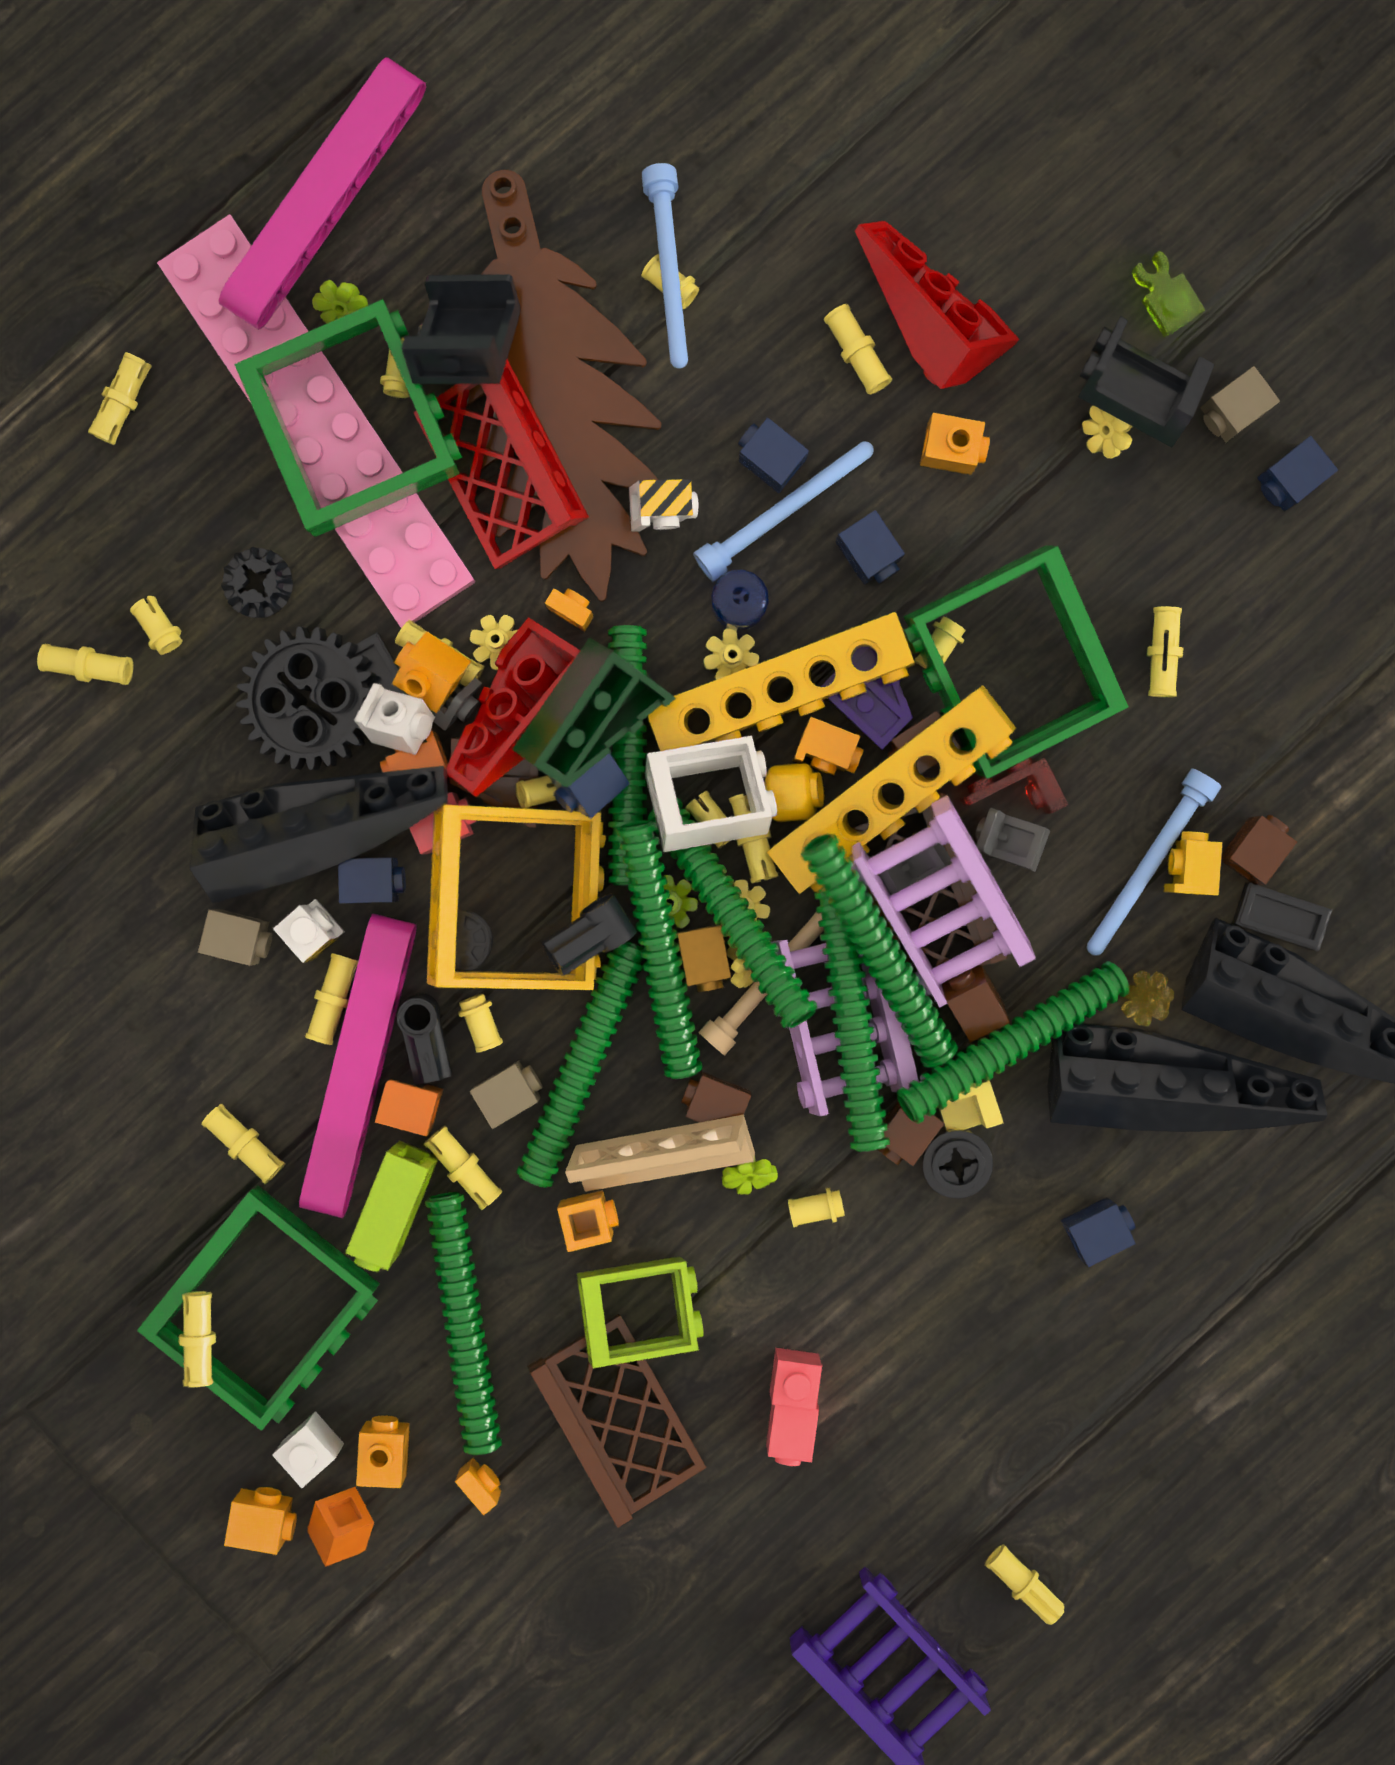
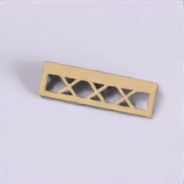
M744 1115L576 1145L565 1172L569 1183L582 1181L584 1190L587 1192L750 1163L754 1161L755 1151Z

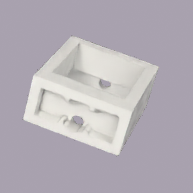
M752 736L647 753L645 776L663 852L768 834L772 817L777 816V805L773 791H766L763 781V777H766L767 774L765 757L762 751L755 750ZM739 767L751 813L683 825L671 778Z

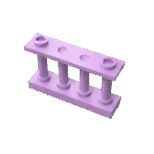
M948 795L932 803L935 819L929 822L930 827L869 858L860 842L853 845L854 862H852L853 866L851 868L859 873L858 881H863L865 886L868 885L916 966L918 971L915 973L920 980L919 984L923 985L926 990L925 995L932 994L939 1007L948 1004L942 983L1001 953L1004 956L1012 953L1019 966L1036 959L1028 937ZM939 842L942 846L948 842L950 843L957 855L951 859L952 864L890 895L879 876L880 873ZM960 879L963 883L971 880L978 892L972 896L973 901L913 932L911 931L900 912L901 910ZM981 916L984 920L992 917L998 930L992 932L993 938L934 968L932 967L921 947Z
M787 940L771 942L778 945V955L786 957V967L792 966L793 969L828 961L827 955L822 953V949L826 948V943L790 952ZM863 963L861 965L863 971H866V977L862 978L863 985H868V991L864 992L865 999H870L874 1015L869 1023V1026L874 1027V1033L870 1034V1037L877 1044L880 1043L884 1060L880 1061V1066L875 1067L880 1069V1074L876 1076V1079L881 1083H885L886 1086H890L892 1092H897L901 1087L908 1089L909 1082L912 1080L919 1082L908 1034L904 1033L901 1027L902 1023L897 1021L895 1012L891 1011L888 1005L889 1001L884 999L882 995L883 989L877 987L875 983L876 978L871 977L868 971L869 966H865ZM832 987L810 992L808 1000L815 1001L817 1009L830 1006L831 1003H834L833 996L828 995V990L832 989ZM807 1021L796 1027L789 1028L802 1082L797 1083V1091L803 1108H808L810 1114L824 1116L829 1114L825 1098L844 1094L842 1093V1087L846 1086L845 1080L840 1079V1076L821 1081L815 1055L836 1050V1045H839L840 1041L839 1038L834 1037V1032L811 1038Z

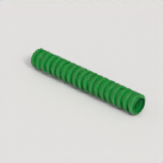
M619 625L608 629V636L612 637V642L608 643V648L647 676V671L642 670V664L647 663V657L642 656V651L647 649V643L642 642V637L647 636V630L635 625ZM643 725L633 734L627 732L612 745V752L610 753L630 783L611 800L612 807L608 808V814L612 815V821L608 822V828H612V835L608 836V841L612 842L613 849H608V855L613 856V863H608V869H613V876L608 877V882L613 883V885H628L631 882V878H627L625 875V870L629 867L622 860L626 852L620 849L623 837L618 836L617 829L627 823L642 821L643 815L647 814V808L643 807V801L647 800V794H643V787H647V781L643 780L646 767L643 766V760L647 759V753L643 752V746L647 745V739L642 737V733L647 732L646 725Z
M676 798L682 824L696 823L694 820H689L690 813L688 810L682 809V801ZM654 810L650 812L647 819L651 820V822H656ZM657 827V830H655V833L657 834V836L660 837L659 831H658V827ZM708 844L669 851L673 859H678L676 862L678 868L685 870L683 874L685 879L693 881L691 884L693 891L700 892L698 898L701 903H707L705 908L708 914L715 915L713 917L714 923L722 925L720 930L724 937L729 936V946L737 948L735 952L737 958L745 960L743 967L746 971H752L750 975L752 981L760 983L758 986L760 993L768 995L766 1002L768 1005L775 1006L773 1010L775 1016L783 1018L781 1021L783 1028L796 1027L809 1019L817 1009L816 1002L808 1000L810 994L807 989L801 990L802 981L800 978H793L794 969L792 966L786 967V957L778 955V945L770 943L772 939L770 933L762 931L764 924L760 920H755L756 912L754 909L747 908L749 906L748 900L740 898L742 894L740 888L733 887L734 879L730 875H725L727 872L726 867L723 864L718 865L720 859L716 853H711L712 846Z
M651 820L635 821L622 825L621 828L617 829V834L619 837H623L620 849L625 851L626 855L622 857V860L629 867L625 870V875L627 878H631V882L628 883V890L632 891L634 895L630 897L631 904L636 905V909L633 910V916L639 919L635 927L636 931L642 934L638 937V942L640 945H644V948L641 950V957L647 960L643 964L644 971L649 972V975L646 976V983L652 986L648 993L649 997L654 999L651 1003V1009L657 1012L653 1019L654 1023L659 1025L656 1029L657 1037L662 1038L659 1042V1049L664 1051L661 1055L662 1063L667 1064L664 1068V1075L671 1079H683L694 1076L703 1069L702 1062L697 1060L700 1056L699 1048L694 1047L698 1040L697 1036L692 1034L695 1030V1024L689 1021L693 1017L692 1009L687 1008L690 1004V998L684 995L688 990L687 983L682 982L685 972L683 969H679L683 961L682 957L677 955V952L680 951L679 943L674 942V939L678 937L677 930L671 927L675 924L674 917L669 916V912L672 911V904L666 901L670 897L669 890L664 889V885L667 884V877L661 875L665 867L664 863L659 862V858L662 857V851L656 848V845L660 843L659 836L653 833V831L657 830L656 822H651Z
M824 834L813 839L804 847L801 857L804 861H810L808 869L811 873H816L815 881L818 885H823L822 893L824 896L830 897L828 900L831 908L836 909L835 915L838 920H843V929L850 932L848 935L850 941L856 944L855 949L857 953L863 955L862 961L865 966H869L868 971L871 977L876 978L875 983L877 987L883 989L882 995L884 999L889 1001L888 1005L891 1011L895 1012L897 1021L902 1023L901 1027L904 1033L909 1034L908 1040L912 1045H915L914 1050L918 1056H921L920 1060L923 1066L932 1068L945 1064L957 1053L958 1046L954 1040H951L952 1035L948 1029H945L946 1025L943 1019L938 1017L939 1013L936 1007L932 1006V1000L929 996L925 995L926 990L923 985L919 984L920 980L917 974L912 973L913 967L910 962L906 961L905 953L899 950L900 945L898 941L892 938L893 933L891 929L885 927L887 924L883 916H878L880 910L877 905L872 904L873 898L871 894L865 892L867 888L864 882L858 881L859 873L857 870L851 869L853 863L850 858L845 857L846 851L844 847L837 846L839 843L837 835Z
M818 890V893H814L815 899L820 901V906L816 907V911L822 915V920L818 921V925L824 929V934L820 935V939L826 943V948L822 949V953L828 957V962H824V967L830 971V975L826 976V981L828 983L831 982L832 989L828 990V995L833 996L834 1003L830 1004V1009L835 1010L836 1017L832 1018V1023L837 1024L838 1030L834 1032V1037L839 1038L840 1044L836 1045V1051L841 1052L842 1058L838 1059V1065L843 1066L844 1072L840 1073V1079L845 1080L846 1086L842 1087V1093L847 1094L848 1097L844 1101V1106L849 1108L850 1111L846 1115V1120L851 1122L852 1127L848 1129V1134L853 1136L854 1141L850 1142V1148L858 1152L878 1150L889 1145L890 1138L885 1137L884 1134L888 1130V1124L883 1123L882 1120L886 1116V1110L881 1109L880 1106L884 1102V1097L879 1095L878 1092L882 1088V1083L876 1079V1076L880 1074V1069L875 1068L874 1062L878 1061V1055L873 1054L872 1048L876 1047V1041L871 1040L870 1034L874 1033V1027L869 1026L868 1020L872 1019V1013L867 1012L866 1006L870 1005V999H865L864 992L868 991V985H863L862 978L866 977V971H861L862 957H859L855 949L856 944L852 943L848 937L850 932L843 929V920H838L835 915L836 909L831 908L828 900L830 897L824 896L822 890Z
M627 941L615 948L613 952L608 951L606 955L609 958V962L601 967L604 974L596 979V983L599 986L597 990L591 991L590 995L594 998L592 1002L586 1003L585 1008L588 1009L586 1015H581L580 1021L583 1022L582 1026L576 1027L574 1033L578 1036L576 1040H571L569 1044L572 1047L571 1053H565L566 1065H560L559 1072L562 1073L561 1077H556L553 1082L556 1085V1089L550 1090L548 1097L551 1098L550 1103L544 1104L543 1110L546 1111L545 1115H540L537 1120L540 1123V1127L534 1128L532 1132L535 1139L527 1144V1148L530 1151L529 1153H524L521 1159L525 1163L523 1166H518L516 1171L520 1178L531 1184L547 1188L552 1187L554 1183L551 1176L558 1173L559 1167L556 1164L558 1161L562 1162L565 1156L561 1152L563 1149H568L570 1145L567 1138L575 1133V1129L572 1126L580 1121V1117L577 1114L579 1110L584 1111L586 1105L583 1103V1100L590 1097L591 1092L588 1088L590 1085H595L596 1079L593 1077L595 1072L600 1073L602 1067L599 1065L600 1060H605L607 1056L604 1052L605 1047H611L612 1041L609 1038L611 1034L615 1035L617 1032V1028L614 1027L616 1021L621 1022L623 1018L620 1015V1011L628 1006L625 999L633 994V990L630 988L632 983L637 984L639 980L636 977L637 971L643 970V965L641 964L643 959L641 957V950L643 947Z
M1104 962L1101 965V969H1093L1090 972V976L1083 975L1080 977L1079 983H1070L1068 990L1060 989L1057 992V997L1052 995L1047 997L1045 1000L1046 1004L1039 1002L1034 1006V1011L1026 1010L1023 1013V1018L1019 1016L1013 1018L1012 1025L1007 1024L1001 1027V1032L996 1030L990 1032L989 1039L982 1037L978 1040V1046L971 1044L966 1048V1053L959 1051L955 1054V1060L950 1059L943 1064L944 1067H933L931 1075L925 1072L920 1076L921 1081L912 1080L909 1082L908 1089L905 1087L899 1088L897 1090V1099L901 1108L911 1121L917 1124L922 1123L924 1115L933 1116L936 1113L935 1109L937 1107L943 1110L947 1107V1101L954 1103L959 1099L960 1093L962 1095L970 1093L971 1086L974 1088L980 1087L982 1079L986 1081L991 1080L994 1077V1072L997 1074L1004 1072L1005 1065L1009 1067L1014 1066L1017 1063L1016 1058L1020 1060L1025 1059L1028 1056V1051L1035 1053L1039 1050V1044L1043 1046L1048 1045L1051 1042L1050 1037L1054 1039L1059 1038L1062 1035V1030L1065 1032L1072 1030L1073 1023L1076 1025L1085 1021L1084 1016L1091 1018L1096 1014V1010H1104L1107 1007V1003L1114 1004L1117 1002L1118 996H1127L1129 994V983L1125 974L1112 962Z
M449 1192L429 1197L425 1201V1206L431 1210V1213L427 1215V1219L433 1222L429 1232L431 1235H435V1240L431 1242L432 1248L437 1249V1253L434 1254L433 1258L435 1262H439V1267L435 1271L436 1275L441 1276V1281L438 1282V1288L443 1290V1294L440 1295V1302L445 1303L446 1306L442 1309V1315L448 1319L444 1323V1329L450 1332L446 1337V1342L452 1345V1348L448 1350V1355L454 1358L450 1368L456 1372L452 1381L453 1384L458 1385L454 1394L457 1399H460L456 1407L457 1411L462 1413V1416L459 1417V1424L464 1426V1429L461 1431V1438L466 1440V1443L463 1445V1451L470 1455H482L496 1451L502 1446V1438L497 1436V1433L500 1432V1425L495 1423V1420L498 1418V1411L493 1409V1406L496 1404V1398L490 1394L494 1391V1385L488 1381L492 1377V1372L486 1368L490 1363V1359L484 1355L488 1346L487 1343L482 1342V1338L485 1337L486 1333L484 1329L480 1328L484 1320L483 1316L478 1315V1311L482 1307L481 1303L476 1301V1297L479 1296V1289L474 1288L477 1276L472 1275V1270L475 1269V1262L469 1259L473 1255V1249L467 1246V1243L471 1241V1236L465 1233L469 1223L463 1220L467 1210L461 1207V1202L465 1200L464 1194H459V1192Z

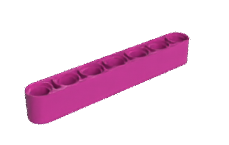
M388 57L378 64L225 283L219 296V304L258 330L268 323L418 107L426 90V83Z
M374 913L369 920L301 1191L299 1208L344 1218L416 936L417 925L414 923Z

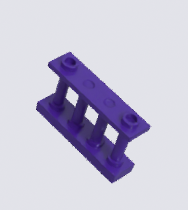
M865 1566L859 1574L862 1586L867 1592L822 1635L816 1633L812 1637L803 1626L790 1637L791 1652L794 1658L896 1765H925L922 1756L924 1751L923 1745L969 1701L984 1716L991 1711L985 1695L988 1687L973 1669L970 1668L965 1672L895 1598L898 1592L883 1574L879 1573L875 1577ZM880 1605L897 1624L853 1666L849 1667L846 1665L842 1669L832 1658L834 1655L832 1649ZM910 1637L927 1656L881 1699L876 1697L872 1700L862 1690L864 1687L863 1681ZM940 1669L957 1688L911 1731L905 1729L902 1732L892 1721L894 1719L893 1713Z

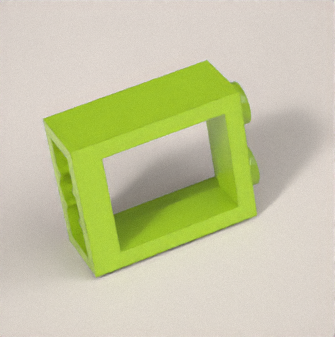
M400 1140L386 1152L346 1251V1254L356 1257L354 1260L355 1264L378 1272L380 1268L388 1270L401 1254L438 1162L434 1154Z
M681 1257L577 1273L588 1361L593 1368L698 1350L697 1338L703 1337V1323L700 1311H693L691 1294L697 1293L696 1274L694 1267H687L686 1261ZM671 1273L680 1335L608 1346L600 1284Z

